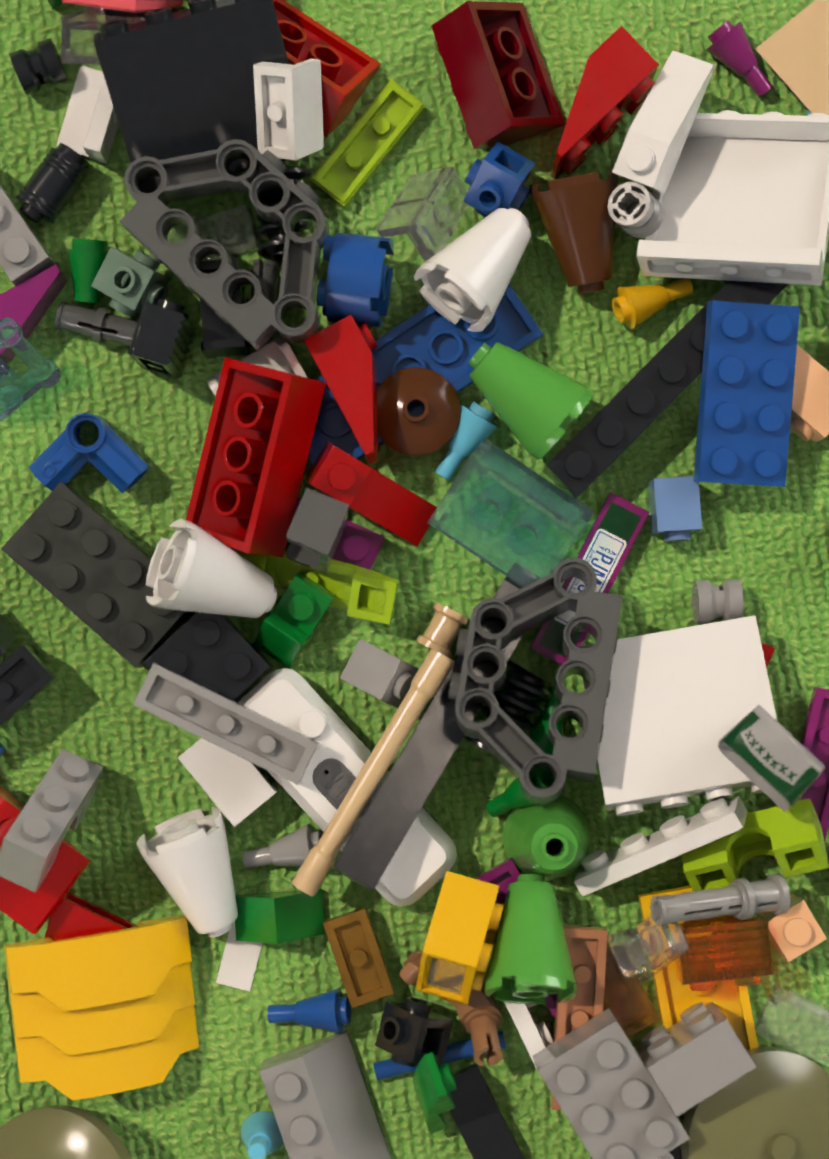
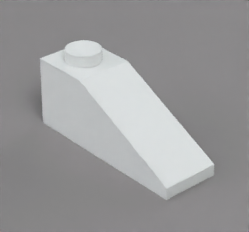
M674 50L672 51L628 130L612 173L627 181L637 182L646 188L665 194L713 74L714 64Z

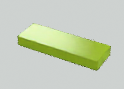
M391 79L310 179L311 184L345 210L424 113L426 105Z

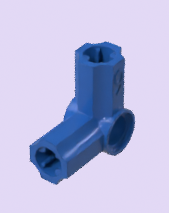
M87 413L78 414L70 419L66 429L28 467L45 487L53 491L60 482L67 485L91 462L122 494L133 487L150 468L111 428L106 419ZM92 421L99 429V438L93 445L86 446L80 440L79 431L83 424Z

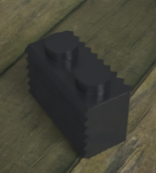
M158 299L157 305L144 302L128 350L130 357L140 367L176 379L182 377L180 370L185 368L183 362L188 360L185 354L191 352L188 346L193 344L191 337L196 335L188 322L189 315L183 313L184 307L164 299Z

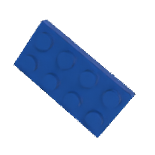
M715 300L707 301L694 481L785 487L800 307Z

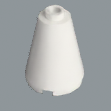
M498 208L421 264L414 275L415 281L420 278L422 279L424 285L419 291L424 299L439 314L456 325L462 319L471 323L467 329L468 331L482 332L490 324L531 238L528 219L514 208Z
M178 519L169 526L176 529L170 540L161 537L146 576V586L153 588V597L146 596L147 602L152 606L160 609L259 618L264 612H269L274 606L277 598V589L274 587L272 576L194 523Z
M211 807L212 815L204 816L200 808L161 822L154 827L157 833L156 836L147 841L145 834H143L138 839L136 845L141 856L198 934H207L208 937H217L233 928L232 922L237 919L238 910L224 817L220 809Z

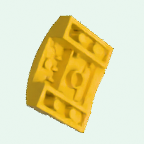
M180 914L138 922V927L53 941L47 937L3 945L19 1080L21 1083L47 1081L72 1101L115 1094L162 1083L180 1054L199 1048L190 965L192 956L188 923L184 915Z

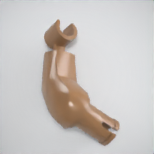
M422 951L413 952L406 959L404 967L399 973L401 979L409 985L415 986L417 984ZM483 983L481 992L472 989L468 1005L443 998L455 1006L461 1026L466 1032L471 1034L475 1063L480 1066L484 1065V1052H486L488 1066L500 1062L503 1058V1053L500 1048L497 1029L501 1025L502 1014L492 994L488 997L485 995V984Z

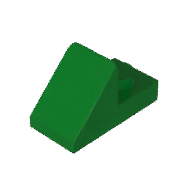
M298 572L273 612L263 621L253 645L290 669L336 595L301 572Z

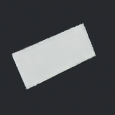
M234 921L232 922L233 928L228 934L216 983L250 992L262 943L236 941Z

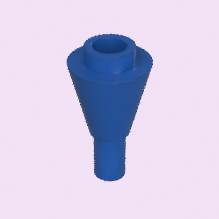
M338 988L297 1001L296 1004L269 1005L267 1015L269 1023L296 1022L299 1025L341 1034L344 1024H350L352 1009L348 997H343L341 989Z

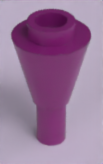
M727 20L708 36L712 45L706 51L736 74L743 76L758 97H761L773 87L757 66L758 61L741 21L733 26Z

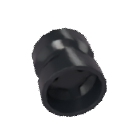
M51 38L38 42L37 47L31 51L20 49L9 54L26 95L39 91L42 84L48 82L58 84L68 80L60 56Z

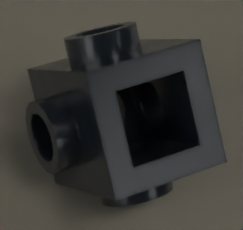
M406 997L405 1003L386 1002L375 1046L391 1053V1060L401 1065L416 1067L422 1057L433 1052L439 1064H443L454 1020L432 1011V1003L423 999Z

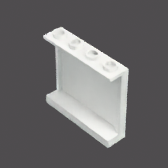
M730 110L719 113H697L665 194L653 190V196L662 205L664 214L663 221L658 230L652 235L645 237V240H639L636 256L642 275L822 285L829 236V115L812 113L808 116L784 115L779 112H766L758 115L740 114Z
M756 615L617 639L610 674L609 696L606 699L602 741L599 744L597 757L606 810H616L617 816H627L643 812V805L661 802L663 809L689 804L688 797L706 794L707 801H713L718 798L727 799L734 796L733 790L751 787L752 793H764L718 748L719 740L757 705L762 706L777 720ZM594 644L583 645V646H577V647H579V648H581V649H586V648L592 647ZM583 677L584 687L586 690L589 687V684L587 680Z

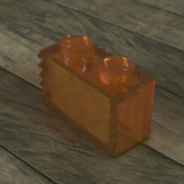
M754 915L751 919L745 920L735 917L671 925L677 979L682 985L689 984L692 991L712 990L717 988V981L734 979L737 986L757 985L762 983L761 976L773 975L774 973L768 922L761 915Z

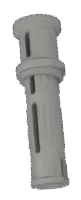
M772 874L766 880L753 882L741 878L735 879L728 887L653 896L650 910L654 923L657 922V926L724 915H734L736 918L745 920L751 919L755 913L771 911L775 915L786 914L790 907V891L786 880L780 874Z

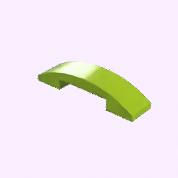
M229 547L272 576L274 587L277 589V596L282 597L295 575L301 572L336 595L330 607L347 610V616L391 624L398 580L334 559H332L327 573L324 574L289 560L286 557L287 550H285L283 557L250 554Z

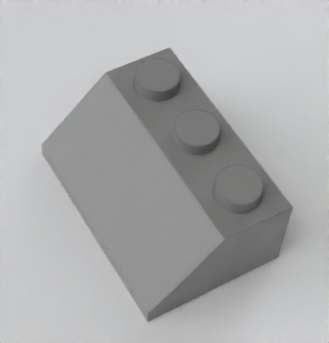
M347 1030L341 1034L338 1033L263 1060L259 1072L289 1159H391Z

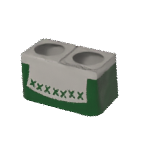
M757 705L722 737L718 743L719 750L784 812L790 807L788 813L825 768L823 763L760 705Z

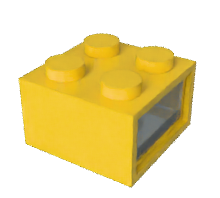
M446 871L422 951L416 984L417 991L468 1005L472 989L481 992L504 905L496 903L499 890L498 885Z

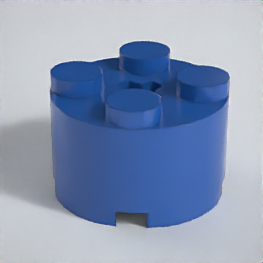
M338 232L335 236H327L323 246V261L329 262L327 279H319L316 300L318 306H323L322 313L323 316L327 317L328 321L338 322L352 315L357 325L383 326L384 323L381 316L387 315L393 279V268L385 265V254L394 255L393 240L391 238Z

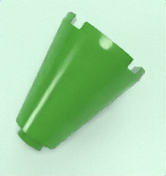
M498 341L492 347L484 342L468 362L474 368L469 374L471 380L528 454L538 460L560 440L566 432V427L573 418L575 420L578 418L594 394L587 386Z
M562 795L556 801L547 805L513 808L506 819L502 834L506 855L513 860L518 870L522 874L542 875L545 877V881L560 880L575 872L587 856L591 843L590 826L585 814L578 805ZM550 839H559L555 847L546 849V844Z
M519 875L518 881L510 883L508 886L485 980V995L487 997L495 992V1000L502 1002L545 1004V997L551 994H558V1003L574 999L577 995L576 980L554 886L551 883L545 882V877L542 875Z

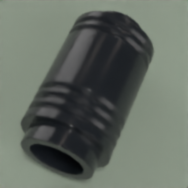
M60 143L57 148L51 147L43 162L39 164L23 187V190L16 197L22 203L19 211L39 226L45 220L53 224L84 181V178L88 175L86 171L89 166L88 161L63 143Z

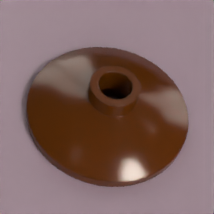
M420 367L406 368L390 375L378 388L377 432L385 444L393 450L411 456L427 455L442 448L455 434L460 419L459 399L453 386L439 373ZM416 401L422 403L425 408L424 413L419 417L411 416L407 411L410 403Z

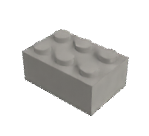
M610 1008L533 1055L538 1072L592 1159H659L690 1139Z

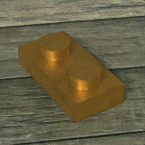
M366 907L323 921V926L351 1007L355 1008L394 994V988Z

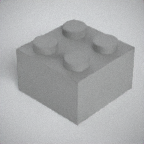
M712 1001L707 1005L699 1002L690 1006L681 1013V1021L668 1029L665 1026L653 1029L642 1038L643 1044L636 1048L676 1117L756 1068L727 1018Z

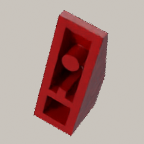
M349 315L313 334L304 342L371 465L378 461L376 363L371 352L378 348L367 325L364 324L358 327L352 315Z
M328 441L305 477V480L312 486L332 498L348 504L349 508L416 546L419 545L440 510L438 507Z

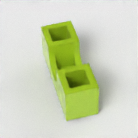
M811 799L799 800L789 813L790 807L784 812L779 806L747 812L743 829L682 854L684 874L692 890L700 891L728 887L735 879H739V872L743 864L757 855L765 854L776 857L784 878L829 868L822 826Z

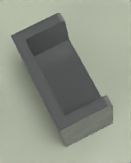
M306 488L287 532V540L290 544L286 557L289 560L326 574L345 530L349 505Z

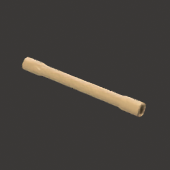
M431 648L414 676L409 691L318 843L310 850L293 878L291 884L296 888L315 897L334 865L336 855L428 701L437 693L454 661Z

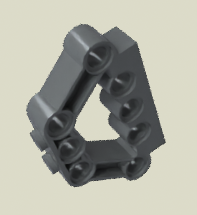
M238 139L226 141L216 150L158 160L155 157L148 156L137 158L130 163L124 177L126 189L137 203L119 222L157 261L164 264L193 294L202 299L215 311L214 313L227 325L229 324L257 351L275 332L293 343H302L317 332L320 319L315 307L320 253L324 246V241L329 235V229L324 213L316 204L320 198L306 183L299 180L295 185L283 174L287 168L272 152L266 150L262 155L251 144ZM246 159L250 162V167L245 174L241 176L228 174L229 166L235 160ZM153 175L161 177V183L157 190L152 193L141 192V184L144 179ZM269 189H279L283 192V198L276 206L268 207L261 204L262 195ZM228 191L247 192L256 212L262 219L267 222H279L283 225L285 244L279 299L274 305L266 298L265 290L254 274L246 270L234 269L232 259L222 244L211 239L203 240L200 230L188 213L181 209H169L167 205L170 202ZM302 219H312L317 223L315 231L310 236L298 237L293 233L294 226ZM179 224L188 226V235L183 241L179 243L168 242V233L172 227ZM211 254L221 257V265L214 273L206 274L200 271V264L203 258ZM244 284L253 286L255 293L251 301L245 304L233 302V293L237 287ZM300 307L307 311V319L301 326L292 328L284 324L285 314L291 308Z
M568 558L561 561L554 568L553 573L501 599L488 598L481 601L472 612L469 630L460 629L456 655L464 656L461 673L453 672L450 682L449 699L456 700V720L460 730L466 736L478 739L519 781V788L523 796L537 805H547L556 801L562 794L566 777L593 782L599 744L602 741L603 719L606 699L609 696L613 654H615L618 636L616 635L622 596L596 592V572L592 565L580 558ZM576 577L584 582L586 588L579 593H570L562 587L561 583L567 578ZM571 610L576 611L575 617L567 622L563 631L562 648L568 661L559 667L556 675L555 692L559 701H561V705L551 713L549 719L548 737L552 745H554L553 755L544 754L498 706L494 693L504 684L506 679V658L502 648L506 647L511 642V639ZM497 617L505 622L506 627L500 633L490 634L485 632L481 625L486 619ZM585 631L594 637L596 643L592 647L581 649L576 647L570 638L574 633ZM482 660L493 661L499 668L498 672L490 678L478 676L473 669ZM578 674L587 680L589 687L581 693H573L565 687L563 681L570 675ZM482 703L490 708L491 715L483 722H473L467 718L466 711L471 705ZM572 718L580 724L582 731L578 736L567 738L558 732L556 728L557 723L562 719ZM538 768H545L553 773L555 782L547 789H538L531 784L529 780L530 774Z

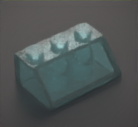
M484 438L471 454L427 523L520 586L525 587L553 573L554 568L563 561L586 528L594 511Z

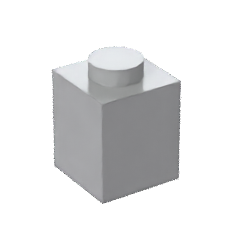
M359 639L340 679L398 708L409 691L411 682L419 668Z

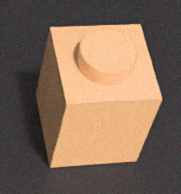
M793 893L790 894V907L786 914L775 915L769 911L755 915L777 953L788 962L827 939L805 901Z

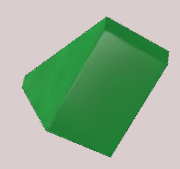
M322 889L318 890L315 897L301 890L235 895L238 917L235 920L236 941L278 944L325 934Z

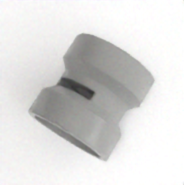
M637 182L623 183L612 191L608 199L607 208L610 217L626 233L635 238H644L652 235L658 230L663 221L664 212L662 205L642 184Z
M740 579L724 580L720 587L718 584H712L709 580L694 581L692 609L695 624H708L714 619H719V617L723 621L743 618V589Z

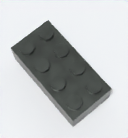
M62 482L57 485L1 548L135 668L144 667L145 664L143 662L166 642L191 614L189 611L160 609L147 602L146 596L153 597V588L146 586V576L151 557L72 487Z

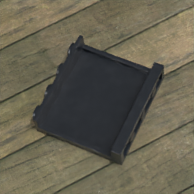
M191 0L188 2L189 9L172 13L170 7H162L146 12L144 14L145 20L128 25L126 19H118L100 25L101 32L94 34L93 42L131 163L137 158L145 156L163 160L216 150L226 141L234 139L244 140L258 150L253 65L260 62L289 64L272 0ZM278 158L281 162L288 160ZM246 159L235 160L229 166L228 174L235 175L248 171L250 162ZM153 175L144 179L141 184V192L152 193L157 190L161 183V177Z

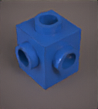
M497 142L483 161L477 159L468 172L465 183L469 184L470 188L463 202L474 207L484 217H487L498 208H514L520 211L530 193V189L525 184L536 163Z

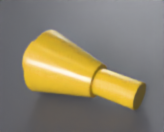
M683 278L666 285L618 287L616 298L612 299L614 315L619 323H625L628 328L634 329L667 306L669 302L693 294V285L689 278Z

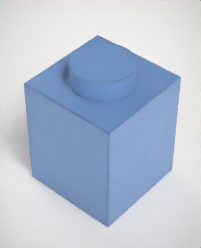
M694 476L656 478L648 483L652 535L664 534V542L691 540L690 532L702 529L699 482L694 481Z

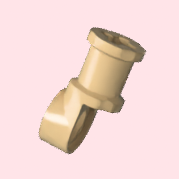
M435 602L433 606L435 610L434 617L424 635H418L416 642L430 649L432 648L451 659L454 654L451 648L460 629L463 626H468L470 619Z

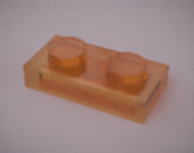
M613 938L607 942L603 1010L605 1011L610 1008L626 1036L630 1037L660 1020Z

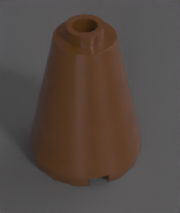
M613 169L607 170L608 179L599 180L598 172L550 180L548 181L549 190L539 192L538 183L529 185L531 197L568 287L577 286L579 294L605 289L603 281L612 279L615 222L610 217L607 206L612 191L618 186V176L612 173Z

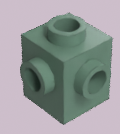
M110 247L91 286L112 298L109 306L127 316L133 317L135 312L141 313L144 302L157 305L158 299H166L168 293L167 284L171 277L158 270L159 261L140 250H137L133 256L128 252Z

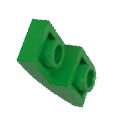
M433 1052L424 1055L419 1061L413 1075V1086L430 1134L447 1128L442 1113L456 1108L451 1092L458 1089L448 1063L440 1066Z

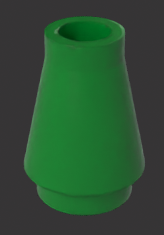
M72 239V249L67 250L74 289V301L100 303L101 292L91 285L108 253L107 241Z

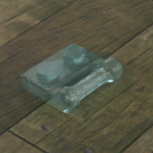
M8 317L0 320V349L3 347L10 348L28 366L29 370L20 377L0 356L1 422L41 388L54 386L61 377L60 368L52 360L44 359L24 338L23 330L18 323Z

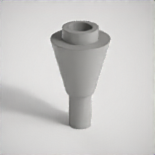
M307 824L276 840L268 847L243 852L245 868L251 869L269 864L301 867L310 850L318 843L322 832L320 830L315 831L311 824Z

